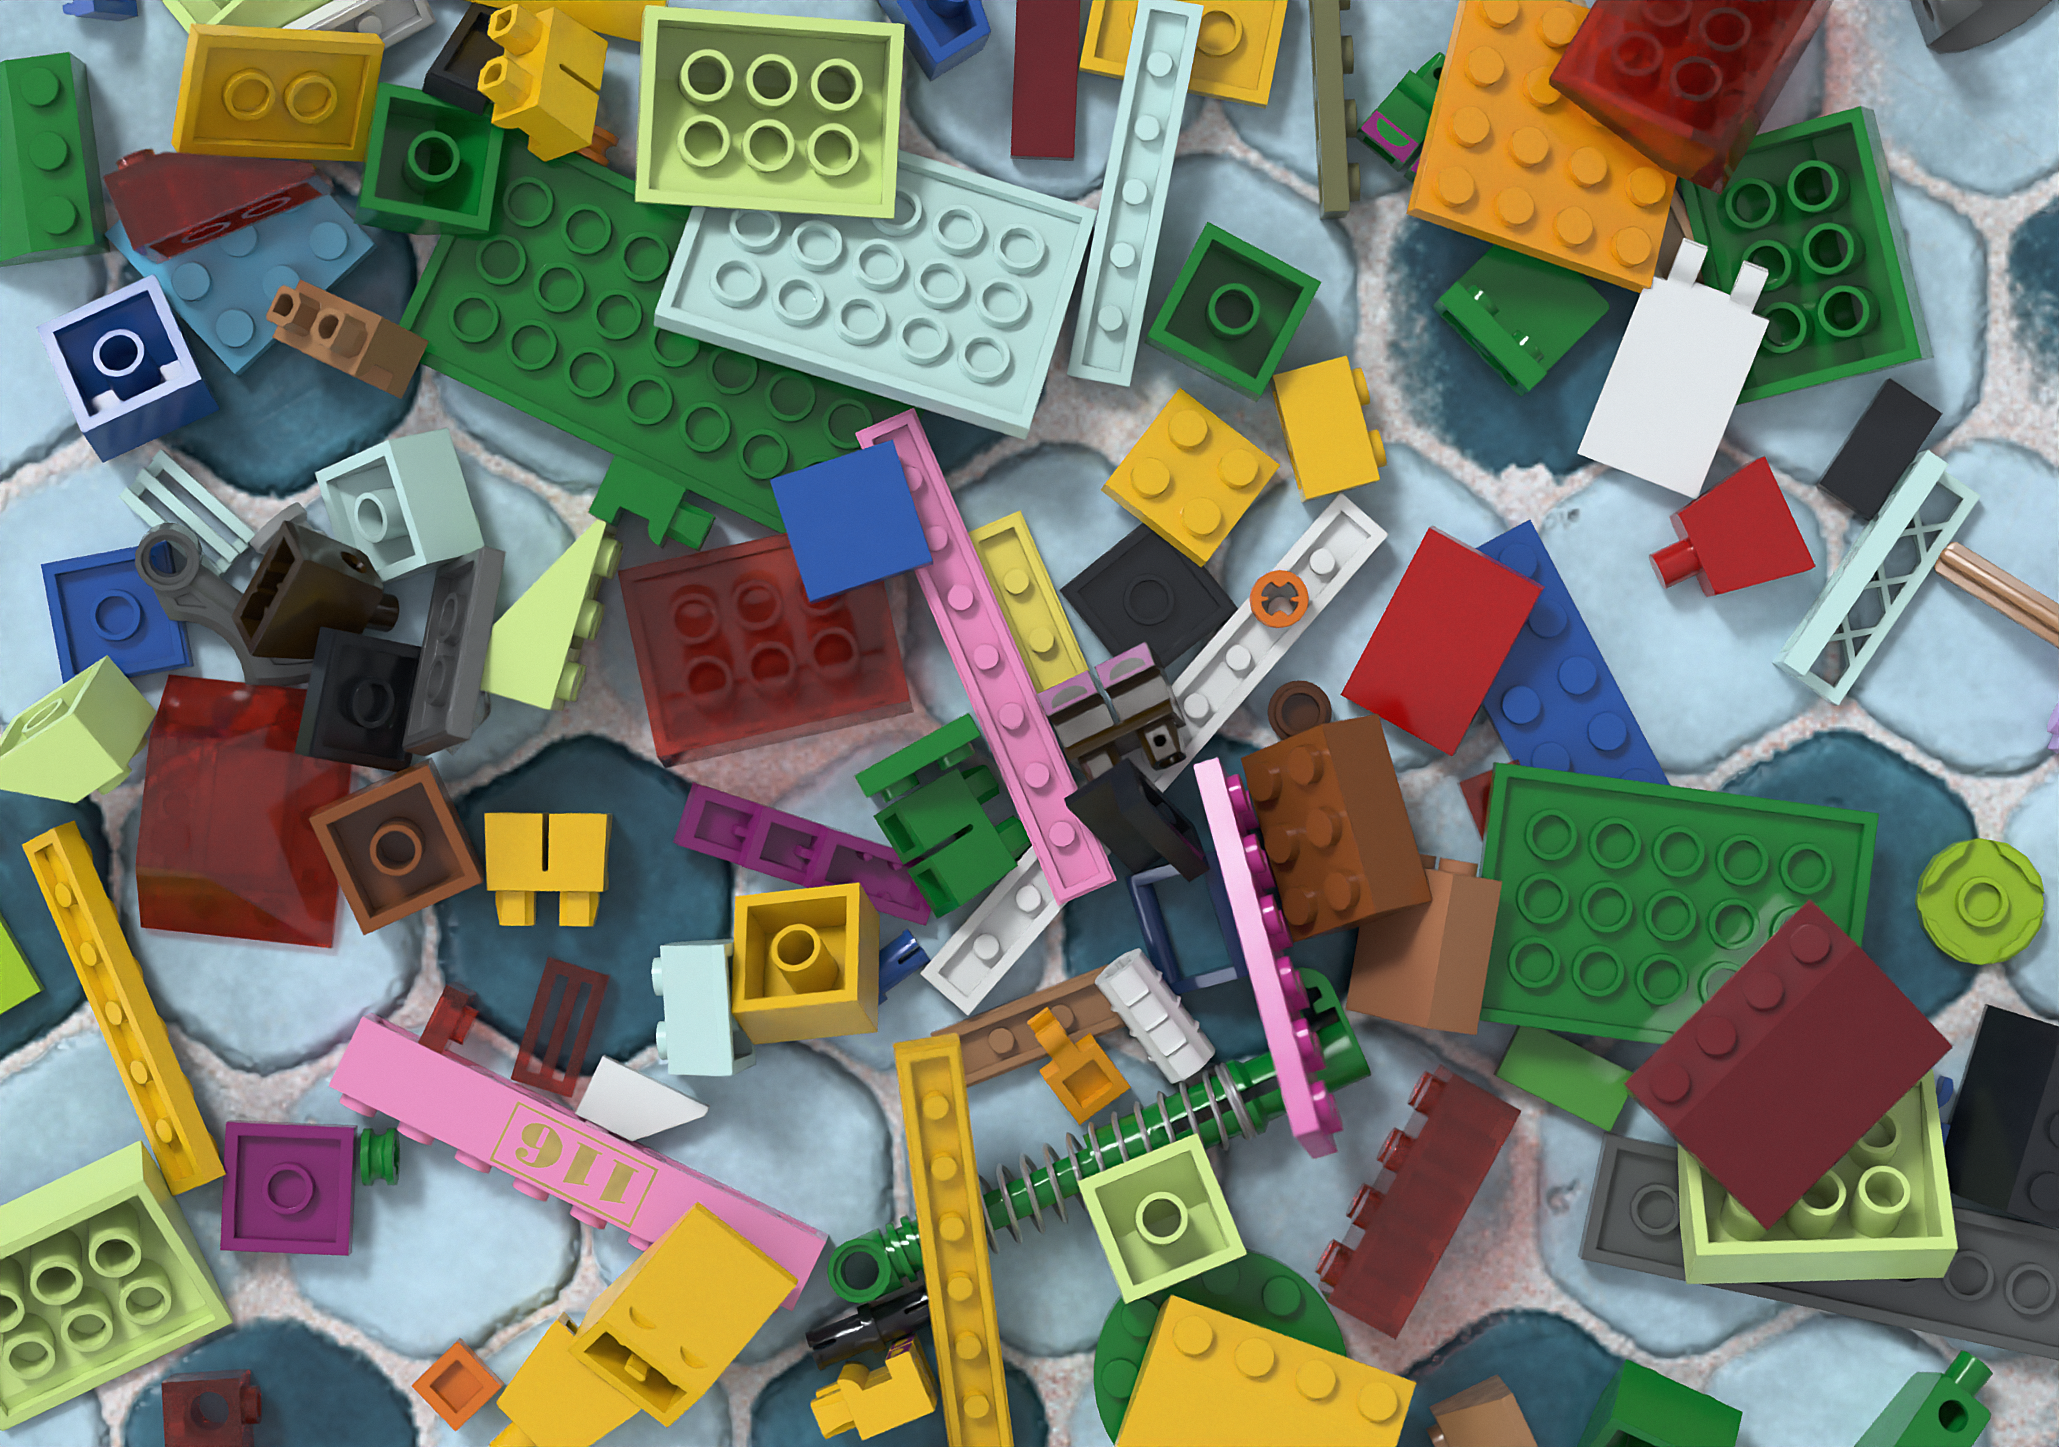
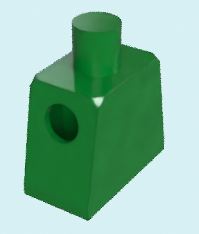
M1961 1350L1944 1374L1916 1372L1854 1447H1972L1991 1418V1412L1977 1401L1975 1397L1993 1375L1992 1371L1978 1358Z

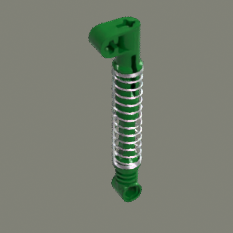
M1295 968L1294 970H1299L1306 992L1316 990L1319 994L1320 999L1315 1001L1312 1006L1315 1017L1333 1009L1338 1020L1316 1031L1326 1062V1069L1316 1072L1318 1080L1324 1081L1328 1094L1371 1076V1071L1331 983L1325 975L1315 969ZM1271 1050L1244 1063L1234 1059L1225 1063L1221 1062L1220 1066L1215 1065L1214 1067L1215 1076L1204 1070L1202 1082L1190 1087L1185 1081H1181L1179 1085L1180 1092L1168 1097L1163 1092L1158 1091L1157 1102L1144 1107L1140 1102L1135 1101L1134 1112L1122 1118L1113 1111L1111 1123L1100 1128L1095 1123L1089 1122L1088 1133L1082 1135L1087 1146L1086 1149L1082 1148L1073 1134L1067 1132L1065 1143L1069 1156L1062 1160L1053 1147L1044 1142L1042 1153L1046 1167L1038 1170L1030 1157L1021 1153L1019 1164L1023 1177L1015 1180L1007 1167L998 1163L996 1174L1000 1188L992 1190L984 1177L978 1174L979 1187L981 1184L987 1192L982 1195L980 1187L986 1240L992 1252L998 1255L1000 1251L994 1231L1007 1226L1014 1240L1019 1244L1022 1243V1234L1017 1221L1029 1216L1037 1230L1044 1234L1046 1229L1040 1210L1051 1205L1060 1220L1067 1224L1068 1214L1063 1200L1075 1195L1083 1210L1088 1212L1077 1184L1080 1180L1196 1133L1199 1135L1204 1150L1218 1145L1225 1151L1229 1147L1228 1140L1238 1135L1250 1141L1251 1137L1256 1138L1257 1134L1265 1133L1269 1121L1287 1114L1281 1087L1245 1104L1240 1093L1277 1077ZM1219 1102L1222 1103L1224 1109L1226 1110V1112L1223 1114H1220L1217 1103ZM1212 1107L1215 1117L1209 1119L1204 1109ZM1197 1112L1203 1120V1123L1197 1125L1194 1116ZM1186 1117L1189 1118L1192 1127L1188 1130L1181 1121ZM1173 1123H1176L1181 1133L1176 1134ZM1072 1144H1073L1074 1147L1076 1148L1077 1153H1074V1149H1073ZM1049 1154L1051 1155L1055 1163H1051ZM1026 1164L1029 1166L1030 1170L1032 1171L1031 1174H1028V1170H1027ZM1003 1174L1008 1179V1184H1005ZM905 1215L900 1218L901 1227L897 1228L892 1221L885 1224L887 1233L883 1235L880 1229L877 1228L855 1239L846 1241L837 1247L829 1259L827 1270L829 1283L836 1294L849 1302L864 1303L877 1300L904 1287L902 1279L905 1277L911 1283L918 1281L917 1272L922 1270L924 1273L917 1218L911 1221L909 1216ZM857 1252L870 1254L878 1263V1278L868 1289L856 1288L846 1278V1263Z

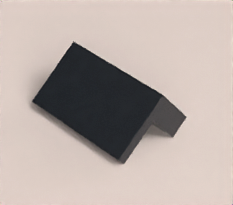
M1128 757L1064 798L1066 807L1134 874L1139 873L1162 857L1188 882L1193 881L1210 870L1195 825Z

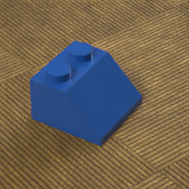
M155 274L36 327L81 432L102 463L220 410L192 346Z

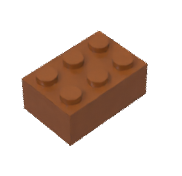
M1378 714L1321 724L1241 758L1247 786L1253 800L1264 838L1265 849L1270 859L1293 943L1348 931L1433 901Z

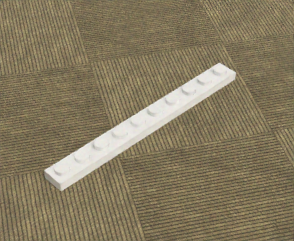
M1340 492L1271 570L1292 572L1301 578L1307 587L1309 601L1307 610L1302 618L1288 627H1268L1256 619L1251 611L1248 597L1171 685L1186 722V726L1179 730L1182 734L1187 758L1167 769L1158 771L1151 767L1143 747L1121 756L1124 760L1128 757L1163 793L1389 534ZM1269 583L1263 589L1261 596L1268 597L1269 599L1261 603L1269 615L1279 610L1283 611L1287 616L1293 612L1296 602H1290L1289 599L1296 597V592L1292 586L1286 583L1284 586L1276 588ZM1101 842L1105 854L1108 856L1112 851ZM1032 845L1016 862L1018 866L1001 879L920 972L926 980L968 1016L1066 904L1057 905Z

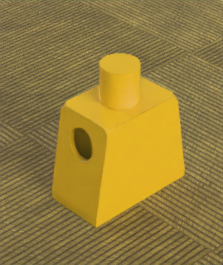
M563 1311L496 1401L498 1407L512 1422L489 1443V1446L589 1447L634 1416L642 1408L567 1352L579 1326Z

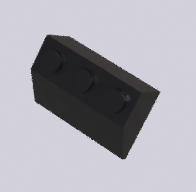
M1985 1004L1948 1120V1124L1951 1126L1945 1142L1944 1153L1950 1193L2059 1229V1026Z

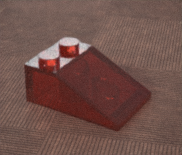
M152 148L143 149L124 156L116 162L118 171L103 176L132 249L157 264L336 191L332 180L311 162L162 152L155 155Z

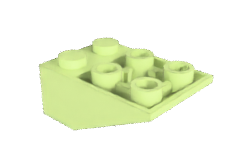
M596 520L493 625L480 684L481 690L554 711H563L566 701H577L587 670L586 665L577 663L584 639L595 641L605 610V604L596 601L603 577L611 580L614 579L623 551L624 543L618 542L615 539L617 528L607 522Z

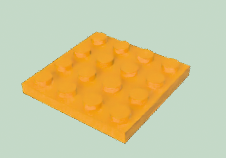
M1459 0L1406 214L1641 293L1643 288L1650 289L1707 50L1565 0Z

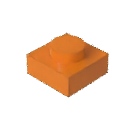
M459 1338L411 1386L456 1432L505 1383Z

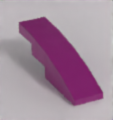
M696 782L692 783L673 843L806 888L860 883L877 911L926 926L931 908L907 871L925 858L918 856L903 865L893 847Z

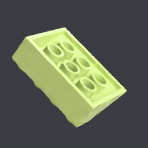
M646 5L642 14L635 202L894 219L905 24Z
M1933 1069L1891 1108L1769 1231L1764 1229L1678 1144L1680 1229L1686 1284L1943 1278L1958 1249Z
M142 1140L0 1206V1429L2 1432L233 1323V1316L180 1205L176 1197H172L163 1174Z

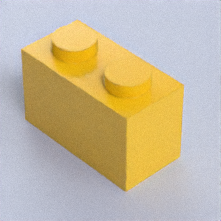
M1346 355L1272 375L1269 384L1301 503L1374 484L1380 480L1378 468L1387 466V460L1378 429L1367 431L1361 406L1370 404V396L1361 367L1351 369Z

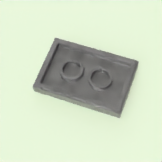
M484 546L439 567L436 571L402 745L405 752L427 756L470 740L506 554L505 551Z

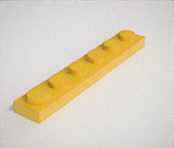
M75 820L54 827L22 844L172 1197L226 1175L219 1159L217 1143L206 1129L194 1101V1091L191 1082L180 1068L169 1042L167 1026L156 1012L144 984L142 968L137 959L132 956L118 923L116 907L105 893L93 865L92 851L87 842L81 837Z

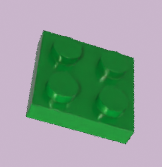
M966 713L859 772L854 777L866 798L879 792L886 803L920 784L914 773L919 769L936 761L941 771H944L975 754L976 751L970 741L981 736L970 714Z

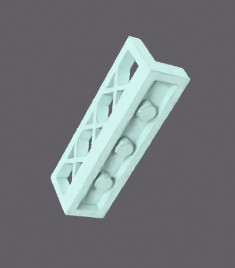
M1929 450L1915 454L1874 517L1868 521L1772 662L1834 706H1838L1936 563L1940 553L1947 547L1981 497L1980 494L1947 473L1945 469L1949 464ZM1935 484L1959 499L1945 522L1922 526L1919 508ZM1910 522L1911 528L1905 529ZM1939 530L1926 548L1923 533ZM1913 535L1918 562L1909 575L1886 579L1883 560L1898 538ZM1875 574L1876 581L1869 582ZM1903 583L1890 601L1888 585ZM1877 588L1882 611L1881 616L1873 627L1850 631L1847 613L1863 590ZM1839 626L1840 633L1834 634ZM1867 635L1855 653L1852 638ZM1842 640L1846 667L1834 685L1831 686L1809 671V669L1828 642Z

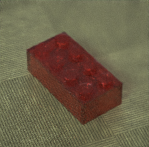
M1439 1064L1434 1075L1424 1071L1417 1081L1407 1102L1414 1110L1403 1131L1394 1127L1386 1137L1376 1159L1382 1163L1383 1168L1372 1187L1366 1183L1359 1187L1346 1212V1217L1352 1219L1351 1226L1341 1243L1335 1239L1329 1242L1315 1268V1273L1321 1275L1317 1286L1328 1303L1395 1340L1522 1112L1507 1100L1442 1064Z

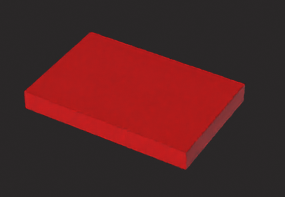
M1435 526L1429 527L1341 695L1370 712L1378 714L1381 718L1450 756L1455 755L1545 586Z

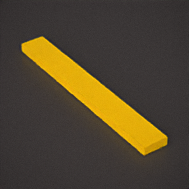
M957 1033L892 1043L948 1447H1014L960 1039Z

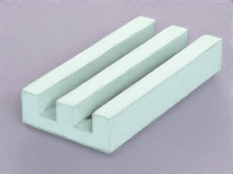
M160 449L152 458L154 461L146 469L143 468L135 477L137 480L129 488L126 487L118 497L151 527L162 523H169L141 498L147 490L153 493L222 555L214 563L202 552L201 563L222 578L251 546L250 541L256 532L166 451ZM164 471L169 473L234 531L239 538L230 545L158 480L159 476ZM168 541L187 558L186 552L180 544Z

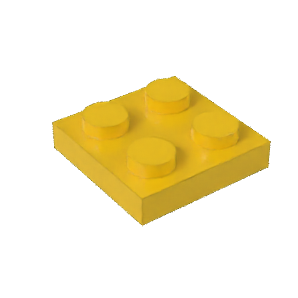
M1179 388L1106 481L1101 491L1202 568L1280 465Z

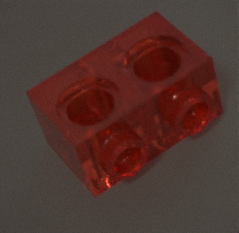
M250 1369L173 1373L161 1383L165 1447H254L253 1424H260L262 1420V1395L259 1385L251 1386ZM214 1392L226 1400L229 1407V1415L225 1422H212L202 1414L200 1410V1397L202 1393Z

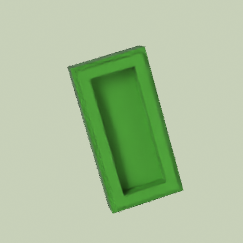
M1517 1025L1493 1075L1611 1132L1628 1097L1623 1083L1634 1073L1546 1029Z

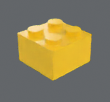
M860 883L735 896L731 1014L753 1045L878 1032L880 915Z

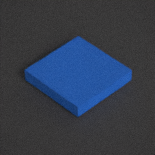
M893 439L770 479L810 604L934 564Z
M168 541L158 542L151 549L153 565L164 573H176L171 544ZM138 546L41 564L63 684L106 655L110 657L128 679L194 667L186 621L169 620L153 588L148 586L139 576L135 566V552Z

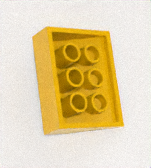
M1171 1295L1161 1305L1114 1447H1396L1416 1382Z

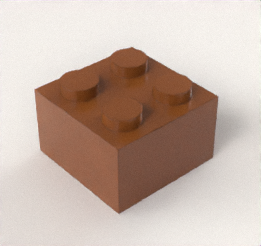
M432 757L319 807L309 817V821L363 935H367L483 882L485 870Z

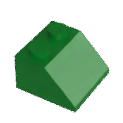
M379 82L366 142L354 224L413 235L488 233L504 128L491 123L494 103H490L483 115L479 116L424 93L421 89Z
M1626 1359L1601 1393L1577 1447H1735L1743 1412L1716 1400L1712 1396L1702 1394L1667 1378L1653 1369L1643 1367Z

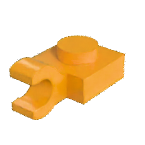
M1048 1007L1027 1021L1030 1028L1034 1031L1037 1040L1053 1059L1039 1071L1046 1083L1079 1125L1131 1088L1123 1074L1091 1033L1074 1043Z

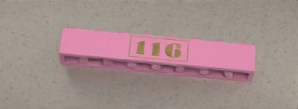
M372 1012L362 1016L329 1084V1087L343 1093L339 1102L349 1109L372 1118L377 1110L399 1120L400 1123L397 1130L420 1143L431 1146L435 1138L458 1149L454 1156L455 1159L475 1170L489 1174L492 1166L515 1176L512 1186L528 1196L546 1202L549 1195L552 1194L572 1204L570 1214L590 1226L604 1230L607 1222L630 1232L627 1242L644 1252L697 1201L799 1279L794 1289L773 1312L775 1314L780 1306L793 1311L828 1238V1234L637 1141L632 1142L576 1115L575 1111Z

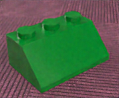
M70 52L0 62V267L111 253L109 239L104 235L108 229L86 64Z

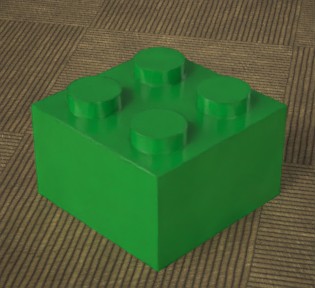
M1207 221L1144 343L1257 402L1262 396L1322 282Z

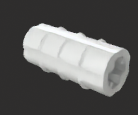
M1137 948L1124 953L1110 963L1095 979L1096 986L1111 1004V1010L1117 1012L1130 1029L1129 1035L1136 1037L1149 1054L1148 1059L1155 1062L1171 1084L1183 1081L1195 1074L1215 1054L1216 1048L1199 1027L1200 1022L1192 1018L1181 1003V997L1173 993L1162 978V972L1155 969L1141 949Z

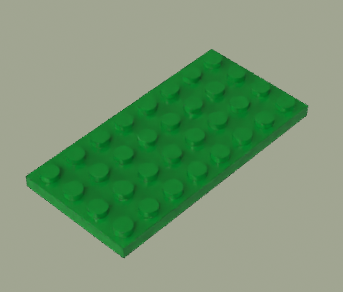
M504 128L488 233L445 234L440 236L398 324L429 341L419 361L420 364L613 455L622 456L687 487L693 493L787 537L788 534L770 479L862 450L856 437V432L912 408L915 409L921 422L926 409L653 326L654 314L692 208L683 205L635 202V181L574 152L544 162L527 149L529 135L520 128Z

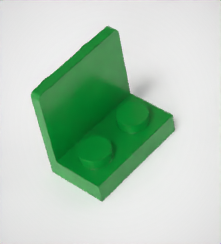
M1494 244L1431 307L1521 397L1529 392L1548 373L1547 371L1609 310L1610 305L1579 272Z

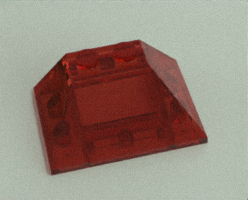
M168 675L149 737L135 863L141 928L333 948L340 884L309 821V817L315 809L350 794L353 765L294 754L307 689Z

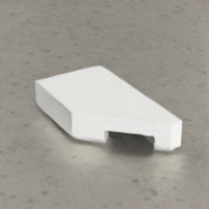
M604 1055L575 1114L633 1142L704 1117L710 1105Z

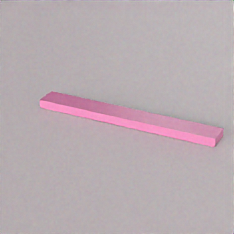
M912 408L856 432V437L862 449L893 439L934 563L914 572L1057 905L1059 906L1117 881L1100 840L1066 807L1064 798L1078 790L1048 718L1038 700L1035 688L915 409Z

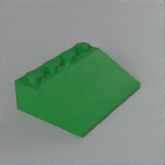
M1858 106L1682 156L1678 176L1695 242L1708 246V251L1701 266L1705 285L1731 294L1744 260L1764 267L1769 272L1752 311L1769 318V323L1735 406L1934 358L1874 110Z

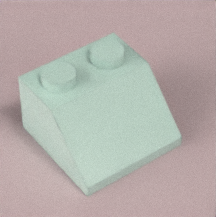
M448 428L390 439L315 472L335 539L366 554L383 585L438 569L485 546L480 532L479 520L474 512L461 471V462L455 451Z
M734 939L672 942L661 945V957L653 959V988L656 996L664 997L665 1021H659L657 1024V1050L661 1060L668 1059L669 1074L730 1076L756 1065L755 1045H753L731 1014Z

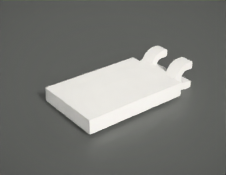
M1683 237L1668 278L1664 279L1654 275L1651 288H1643L1577 454L1697 499L1769 323V318L1752 312L1769 272L1764 267L1744 260L1731 294L1695 282L1708 251V246Z

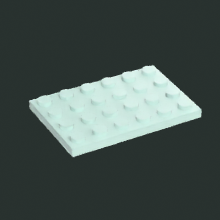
M898 149L894 219L693 206L657 305L653 326L1026 440L1098 210Z

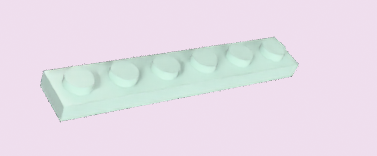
M1139 0L1067 371L1069 376L1130 387L1204 6L1177 0Z

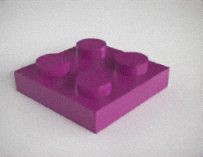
M244 1120L227 1121L224 1151V1171L226 1175L223 1176L220 1250L349 1256L352 1253L358 1125Z

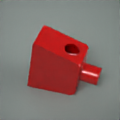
M1765 456L1744 464L1699 495L1697 499L1692 500L1670 516V521L1679 541L1649 555L1654 573L1664 589L1696 575L1706 597L1794 575L1816 567Z

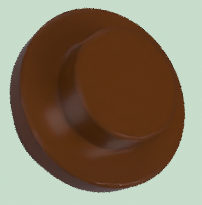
M1302 680L1288 682L1279 687L1272 695L1267 711L1271 728L1283 740L1321 724L1330 723L1332 715L1331 704L1326 693L1314 683Z

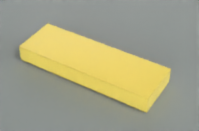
M1019 510L968 532L1036 693L1039 694L1089 670L1021 511Z

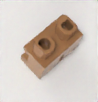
M299 280L295 290L282 285L278 289L266 314L268 321L278 325L272 338L402 399L429 342L382 316L303 280Z

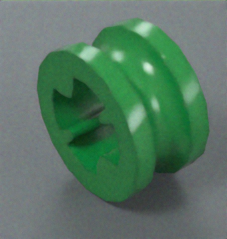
M373 1128L363 1129L360 1146V1168L364 1186H372L374 1181L379 1178L386 1180L387 1185L398 1184L400 1140L397 1128H388L384 1135H377Z

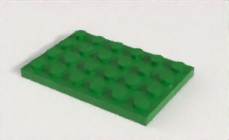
M1493 762L1478 877L1502 881L1479 1020L1663 1045L1809 899L1861 948L1879 813Z

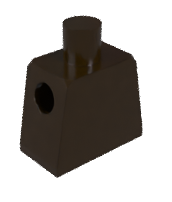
M283 521L231 617L251 656L314 660L320 626L361 635L365 628L389 632L394 628L398 620L399 601L395 595L384 593V586L371 561L361 550L293 522Z

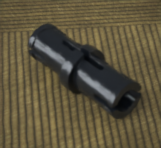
M919 1286L914 1291L875 1307H872L869 1302L857 1307L858 1313L813 1332L812 1330L806 1332L807 1343L814 1351L836 1342L831 1346L812 1353L820 1371L825 1370L830 1365L869 1349H872L875 1354L887 1349L886 1342L931 1325L929 1306L908 1314L910 1311L928 1305L925 1286Z

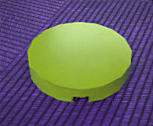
M1982 838L1955 842L1934 855L1919 877L1915 896L1919 926L1931 944L1953 960L1977 965L2008 961L2029 946L2042 926L2045 911L2042 910L2044 904L2042 893H2044L2042 878L2029 858L2009 844Z

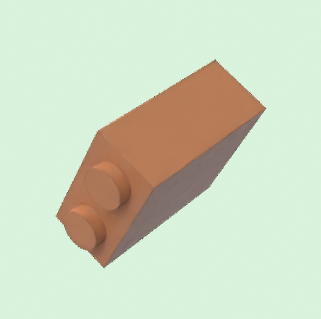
M1419 853L1433 901L1359 927L1345 1010L1427 1029L1476 1035L1502 881L1476 877L1478 864L1440 858L1438 869H1435L1437 856Z

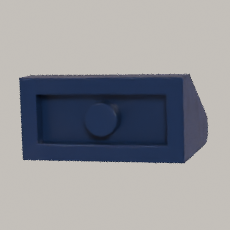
M1216 848L1205 851L1210 870L1205 872L1203 876L1230 964L1182 978L1153 882L1181 874L1170 863L1125 877L1150 961L1157 971L1162 972V978L1175 995L1250 975Z

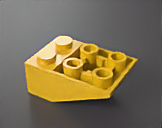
M697 1201L591 1303L567 1352L668 1428L706 1393L794 1289L799 1279Z

